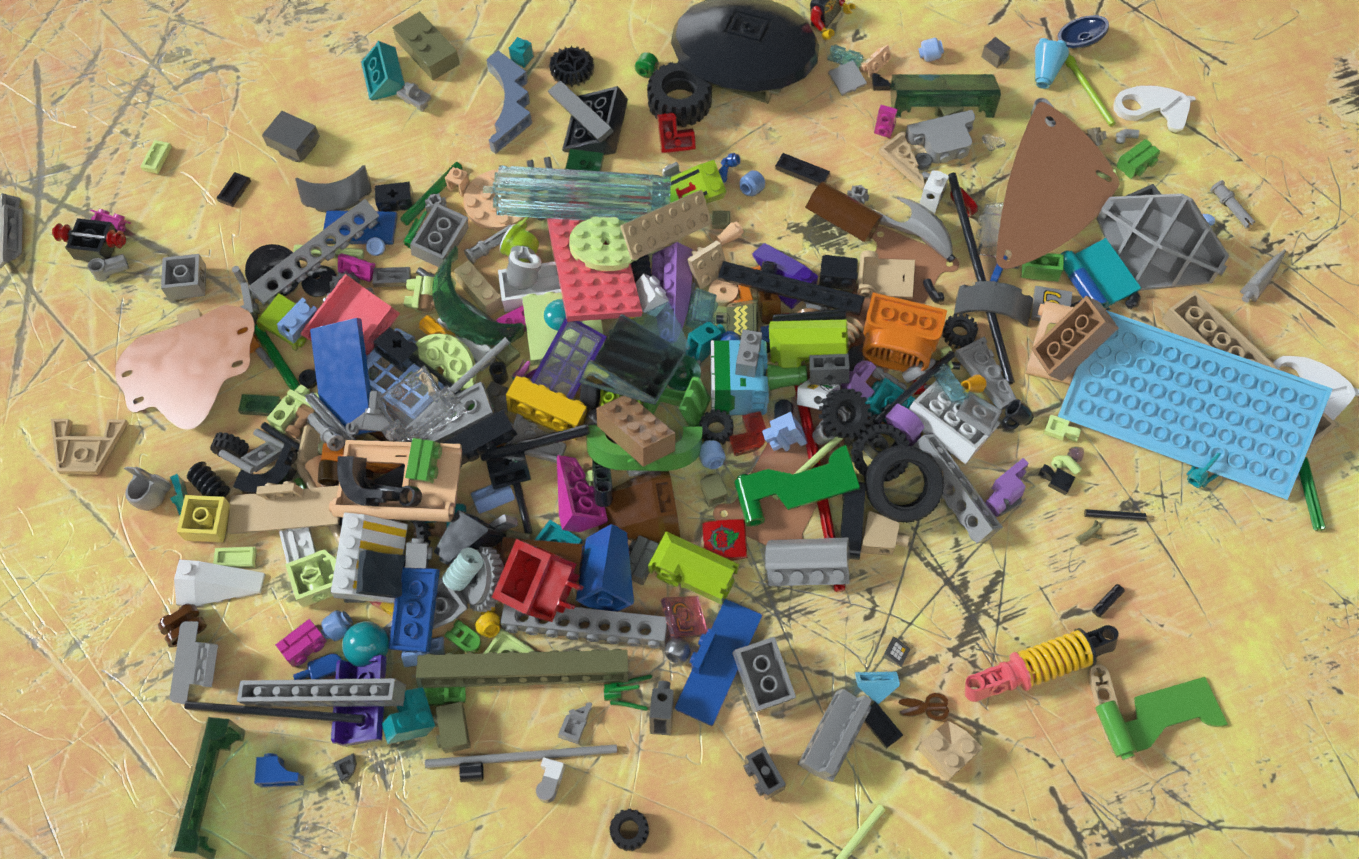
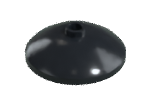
M277 244L263 245L254 250L248 257L245 265V275L248 284L251 285L293 252ZM298 261L296 264L301 268L300 261ZM289 271L282 273V277L285 279H290L293 276ZM296 281L291 285L293 288L286 294L282 292L281 295L285 297L291 294L298 287L299 283ZM271 282L267 287L270 290H276L278 285Z

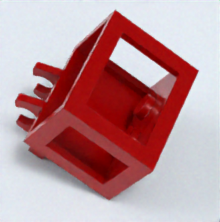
M516 539L492 598L526 615L553 622L556 612L564 613L566 608L570 610L575 609V605L567 602L568 596L572 588L583 590L584 586L576 583L579 575L573 573L577 565L576 563L543 548Z

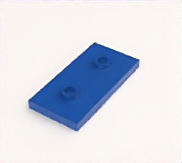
M326 211L323 230L348 211ZM376 211L379 214L378 224L371 229L369 227L366 228L360 238L357 240L353 238L349 243L367 244L369 239L379 238L383 240L385 245H393L397 212ZM359 217L354 219V222L358 225L364 223L363 219ZM340 229L342 235L350 234L348 229ZM333 239L325 241L326 244H336Z
M403 567L402 596L395 598L389 649L430 653L440 570Z

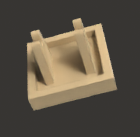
M718 241L705 248L697 247L698 251H691L693 256L687 259L696 287L700 290L718 279L723 261L726 262L721 243Z

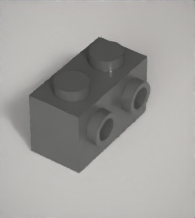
M764 746L745 756V765L743 767L749 777L753 776L756 782L754 787L760 797L764 796L765 800L785 790L786 784Z

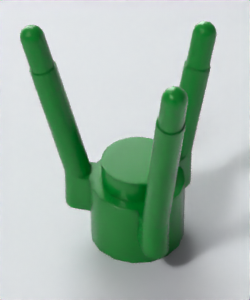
M424 211L419 221L418 218H415L403 241L404 245L410 249V244L425 219L427 211Z
M650 674L628 679V682L604 684V700L610 701L611 705L647 711L648 707L620 701L618 698H622V691L640 688L639 685H623L651 679L653 676Z

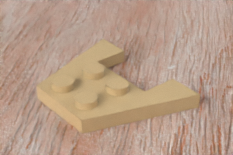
M51 419L56 468L60 474L98 475L129 424L127 420L108 419L104 437L70 436L73 423L70 419Z

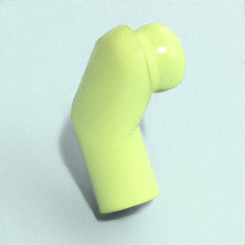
M1058 455L1051 462L1054 469L1068 467L1074 475L1082 469L1068 455Z

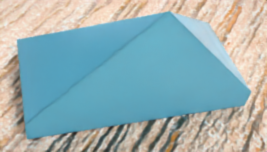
M855 672L857 686L877 704L900 686L897 672Z

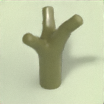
M1095 520L1089 530L1076 537V541L1078 544H1082L1091 538L1101 540L1102 536L1096 534V532L1102 526L1098 525V521Z

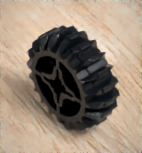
M572 45L570 48H567L565 46L563 50L559 49L558 52H554V55L551 57L549 64L550 74L554 81H561L566 86L571 85L573 87L575 84L578 86L580 83L585 84L586 80H590V76H593V58L585 48L580 49L579 46L573 48Z

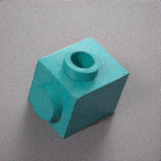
M517 37L509 47L510 59L517 65L525 68L534 57L532 43Z

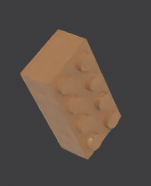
M1086 295L1031 350L1049 376L1063 381L1119 327L1099 301Z
M629 394L596 408L597 427L643 467L675 451V432Z

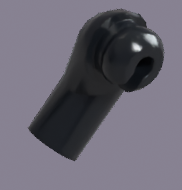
M925 279L923 285L934 303L943 302L944 294L942 292L937 293L931 279Z
M1136 292L1130 295V299L1125 302L1128 309L1131 310L1139 306L1140 294Z

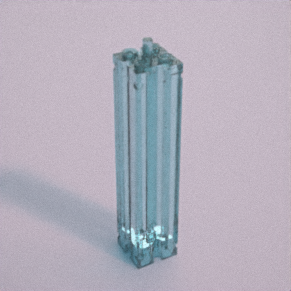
M499 165L498 172H495L493 186H483V193L495 194V197H493V208H496V215L504 216L506 214L508 216L588 220L592 217H616L627 223L670 203L671 176Z

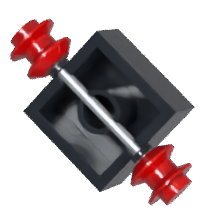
M77 218L73 230L70 225L65 224L63 226L60 223L56 224L52 229V235L56 241L63 240L67 242L65 248L74 260L89 262L94 258L105 260L111 258L115 246L120 249L126 243V236L122 231H117L112 222Z

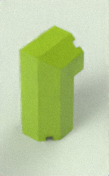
M847 320L770 322L771 362L774 364L775 361L778 362V366L781 368L799 367L802 361L805 360V363L809 362V355L848 354Z
M665 532L648 565V571L651 574L655 571L657 573L656 578L673 587H678L681 584V588L691 590L722 605L723 600L727 598L735 579L732 575L733 573L737 575L739 564L669 532Z

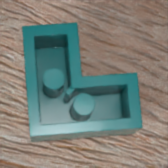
M424 688L405 690L403 706H397L399 713L390 714L382 723L387 744L427 736L435 727V723Z

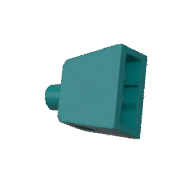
M706 322L688 333L685 355L695 356V360L702 363L711 355V341H719L722 334L726 332L724 326L721 324L715 326L711 322Z

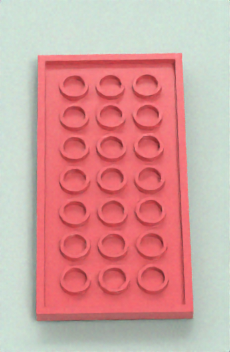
M618 214L547 217L567 322L642 317V308L630 264L629 267L617 271L591 269L586 267L585 263L581 260H576L569 248L570 234L578 224L592 217L618 218Z

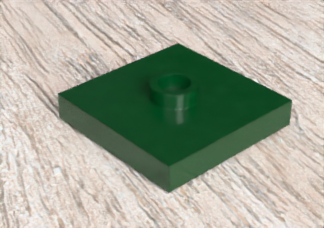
M570 149L564 174L599 180L604 153Z

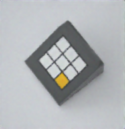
M893 636L883 658L902 667L910 648Z

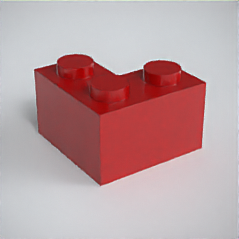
M674 113L657 115L660 150L662 153L696 149L693 128L677 130Z

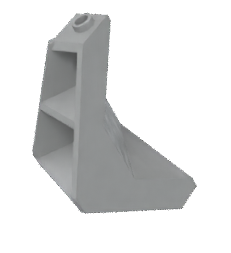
M1184 194L1109 197L1096 219L1104 237L1107 238L1140 285V291L1213 283L1217 275L1222 276L1227 268L1224 264L1229 258L1228 253L1194 200Z

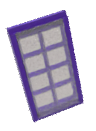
M565 317L531 379L532 383L544 385L550 391L560 392L572 400L582 383L583 376L587 374L607 336L580 321L567 322Z

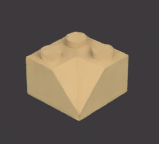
M947 721L930 734L917 749L948 782L980 752L982 747L967 731Z

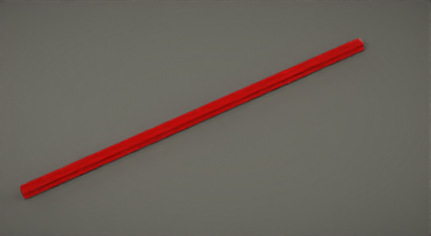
M800 385L794 386V387H795V392H796V398H797L798 387H799ZM798 405L802 428L807 440L808 459H811L818 452V447L812 437L814 427L810 407ZM819 461V462H818L815 466H813L812 468H816V467L821 466V462ZM828 499L818 501L817 505L824 538H836ZM845 584L833 585L835 592L845 591Z

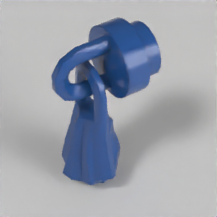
M736 153L728 154V157L721 161L722 166L719 173L723 183L727 181L729 166L736 167L740 164V156Z

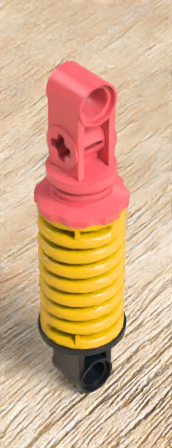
M1105 625L1087 633L1083 629L1077 628L1070 634H1064L1062 637H1056L1040 645L1037 644L1026 648V650L1012 652L1009 655L1010 661L1000 662L998 666L990 667L982 672L968 676L965 681V697L969 701L978 702L987 697L1001 694L1006 690H1015L1018 686L1027 691L1035 685H1040L1042 681L1048 682L1050 679H1056L1057 676L1062 677L1064 674L1078 671L1079 668L1095 666L1098 656L1115 650L1119 632L1111 625Z

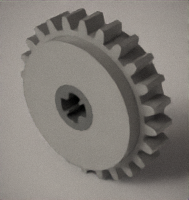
M480 546L477 551L483 558L482 568L462 591L467 604H470V609L477 612H487L498 602V600L492 598L504 566L499 557L500 555L496 554L497 550L492 547Z

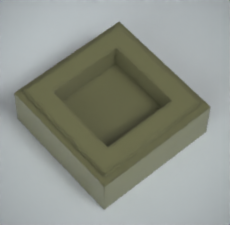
M713 211L712 229H725L730 224V211Z

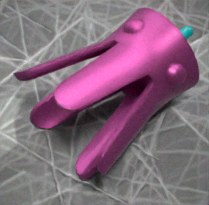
M523 359L520 367L511 377L513 380L516 376L529 379L537 369H533L526 374L529 370L530 361H527L521 368L524 362Z

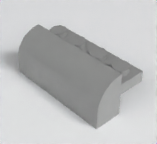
M849 538L768 540L765 550L768 586L850 584Z
M845 689L836 691L798 765L821 779L833 782L870 712L871 706L869 705L872 700L865 695L857 698Z

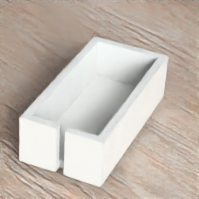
M555 262L542 263L541 269L538 272L537 282L526 290H518L510 285L506 275L507 269L498 270L505 312H511L523 306L522 297L528 294L561 293Z

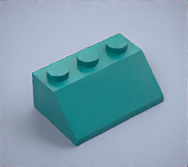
M378 41L361 61L369 100L394 96L405 85L396 47Z

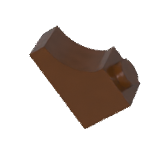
M757 290L760 318L762 323L770 324L773 321V315L781 314V300L776 294Z

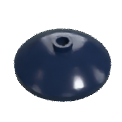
M1098 15L1077 18L1061 28L1058 33V40L1065 41L1067 43L1066 46L1071 49L1092 46L1107 34L1109 22L1105 17Z

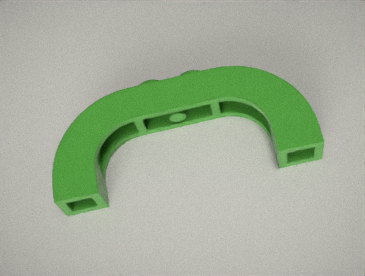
M588 425L590 434L586 435L587 452L596 463L610 469L671 471L690 465L700 455L702 427L683 426V436L680 441L675 443V451L643 467L618 444L609 441L606 438V434L597 425Z

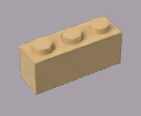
M469 260L454 270L457 282L486 315L490 317L503 308L500 295Z

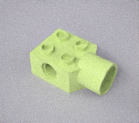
M325 549L285 564L295 598L302 607L333 596L331 594V587L337 556L333 557Z

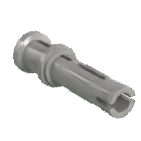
M1224 180L1213 185L1210 192L1217 195L1221 204H1226L1245 229L1250 227L1249 223L1251 225L1255 223V220L1234 198L1235 193L1224 185Z
M508 225L485 241H478L474 247L465 249L464 252L468 260L474 264L478 258L483 255L487 256L489 250L501 243L511 225Z
M311 413L307 417L308 423L320 434L321 440L327 443L330 450L338 451L344 446V438L338 434L335 428L329 427L317 413Z

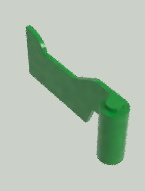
M846 445L836 449L829 457V464L796 474L765 469L749 475H739L734 481L744 520L748 527L758 526L765 522L760 499L777 495L787 510H791L860 489Z

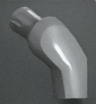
M931 358L930 365L925 371H921L923 362L920 361L918 367L914 364L904 371L902 376L907 383H910L925 374L936 364V361ZM942 368L934 376L945 381L944 378H947L950 372Z

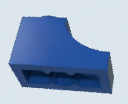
M267 753L264 754V757L256 758L254 784L260 788L304 785V776L299 772L286 770L284 760L277 756V754Z

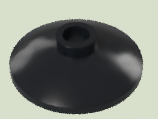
M322 265L315 272L312 270L306 274L307 278L301 282V286L304 292L310 296H326L327 293H331L329 282L333 281L332 276L337 275L332 268Z

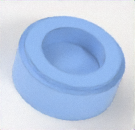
M371 238L366 244V249L371 255L379 256L385 251V243L379 238Z

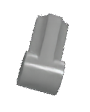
M124 254L105 260L94 258L88 263V268L93 277L100 282L107 280L111 274L129 269Z

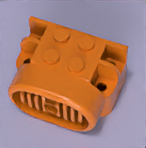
M873 292L863 330L865 336L862 348L863 356L874 365L900 372L906 371L914 364L918 367L920 361L923 362L921 371L927 370L932 353L938 347L947 310Z

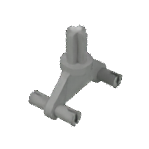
M370 392L369 408L365 409L362 415L346 425V431L349 435H357L359 430L386 432L389 438L398 436L397 428L385 417L383 410H380L381 392Z

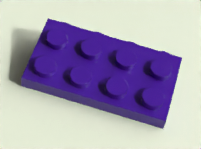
M383 655L373 656L368 661L372 663L364 667H357L348 661L338 660L335 679H385L387 657ZM384 706L333 707V713L365 715V722L361 724L332 721V743L345 747L382 740Z

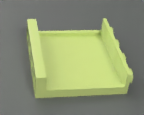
M546 292L544 295L528 294L522 297L531 366L541 363L558 332L546 324L544 310L550 302L562 299L561 293ZM601 320L580 321L603 334ZM570 328L565 331L562 338L575 344L580 333ZM583 336L578 347L591 353L596 342ZM559 342L554 352L567 359L572 348ZM603 343L596 358H605V343ZM575 350L570 361L587 360L588 357ZM552 356L548 364L557 363L560 360Z

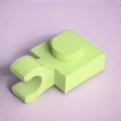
M1050 415L1044 434L1063 440L1064 436H1066L1069 440L1077 442L1081 430L1068 426V420Z

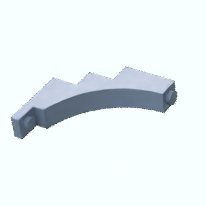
M500 51L495 52L486 60L488 71L499 81L505 94L502 112L495 123L496 134H493L489 139L490 149L495 154L532 124L531 114L525 109L530 103L528 91L522 88L528 83L526 71Z

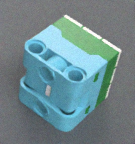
M741 340L711 341V410L714 409V412L717 409H720V412L724 410L726 415L761 416L766 414L769 403L768 378L766 377V341L761 340L755 378L735 375Z

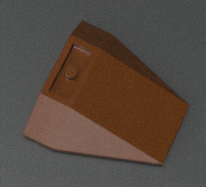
M647 471L612 488V504L605 507L608 521L598 526L599 531L613 524L627 532V537L630 540H636L638 536H642L660 544L665 532L680 537L669 471Z

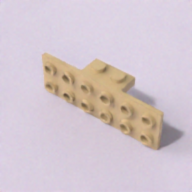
M699 190L622 224L620 227L630 258L636 260L655 250H662L668 244L679 242L678 239L712 224L703 191Z
M286 481L280 485L267 483L265 486H259L255 494L233 495L230 499L228 533L240 534L338 525L340 517H333L329 511L330 502L337 497L338 486L302 489L295 482Z

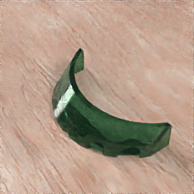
M454 246L440 264L433 281L432 295L434 306L442 322H445L447 328L458 337L472 341L473 344L482 346L484 344L497 345L505 337L511 344L524 335V325L522 323L504 324L487 320L471 311L460 300L451 279V264L458 259V248Z

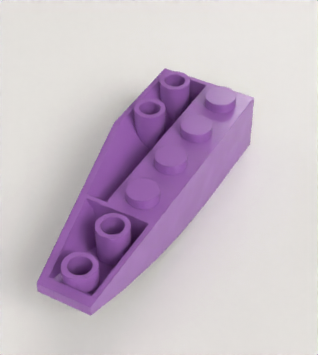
M679 242L652 254V276H655L660 281L659 284L665 290V295L669 300L668 304L657 316L662 347L669 346L678 341L686 319L691 296L692 272L687 259L693 256L691 253L693 249Z

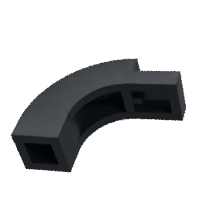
M284 444L276 464L265 473L249 474L241 469L233 488L247 494L257 493V487L265 486L267 483L280 485L286 481H291L297 472L291 465L297 459L298 450L291 445Z
M338 456V480L343 492L351 501L364 506H379V503H387V499H395L396 491L376 490L370 486L366 477L367 458Z

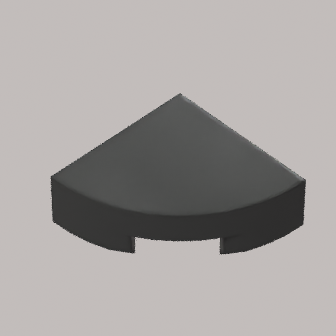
M354 753L334 762L341 783L348 781L356 769V756Z

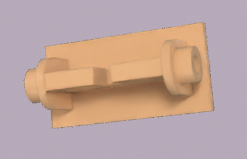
M889 45L878 48L871 55V59L868 58L861 63L860 70L868 72L869 78L872 77V73L879 71L892 59Z

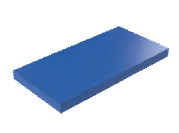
M353 318L310 329L319 399L344 427H346L347 423L362 415L365 409L369 408L371 389L361 318ZM359 430L358 434L353 436L373 433L376 431Z

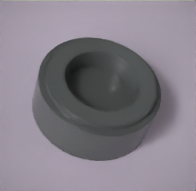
M927 153L916 155L918 169L928 170L932 164V157Z

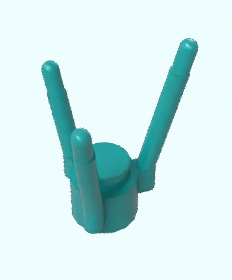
M1217 453L1204 468L1196 469L1195 466H1192L1186 474L1188 482L1196 488H1205L1209 482L1220 476L1213 474L1208 478L1209 474L1207 471L1221 454Z

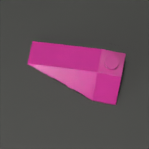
M558 455V507L562 530L583 532L606 523L608 519L605 507H599L595 504L594 488L589 486L585 480L586 474L577 459Z

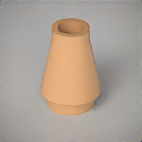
M737 221L731 222L717 236V240L723 246L730 241L740 238L744 231Z

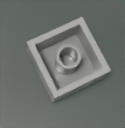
M200 254L163 258L161 289L169 300L205 296L206 264Z

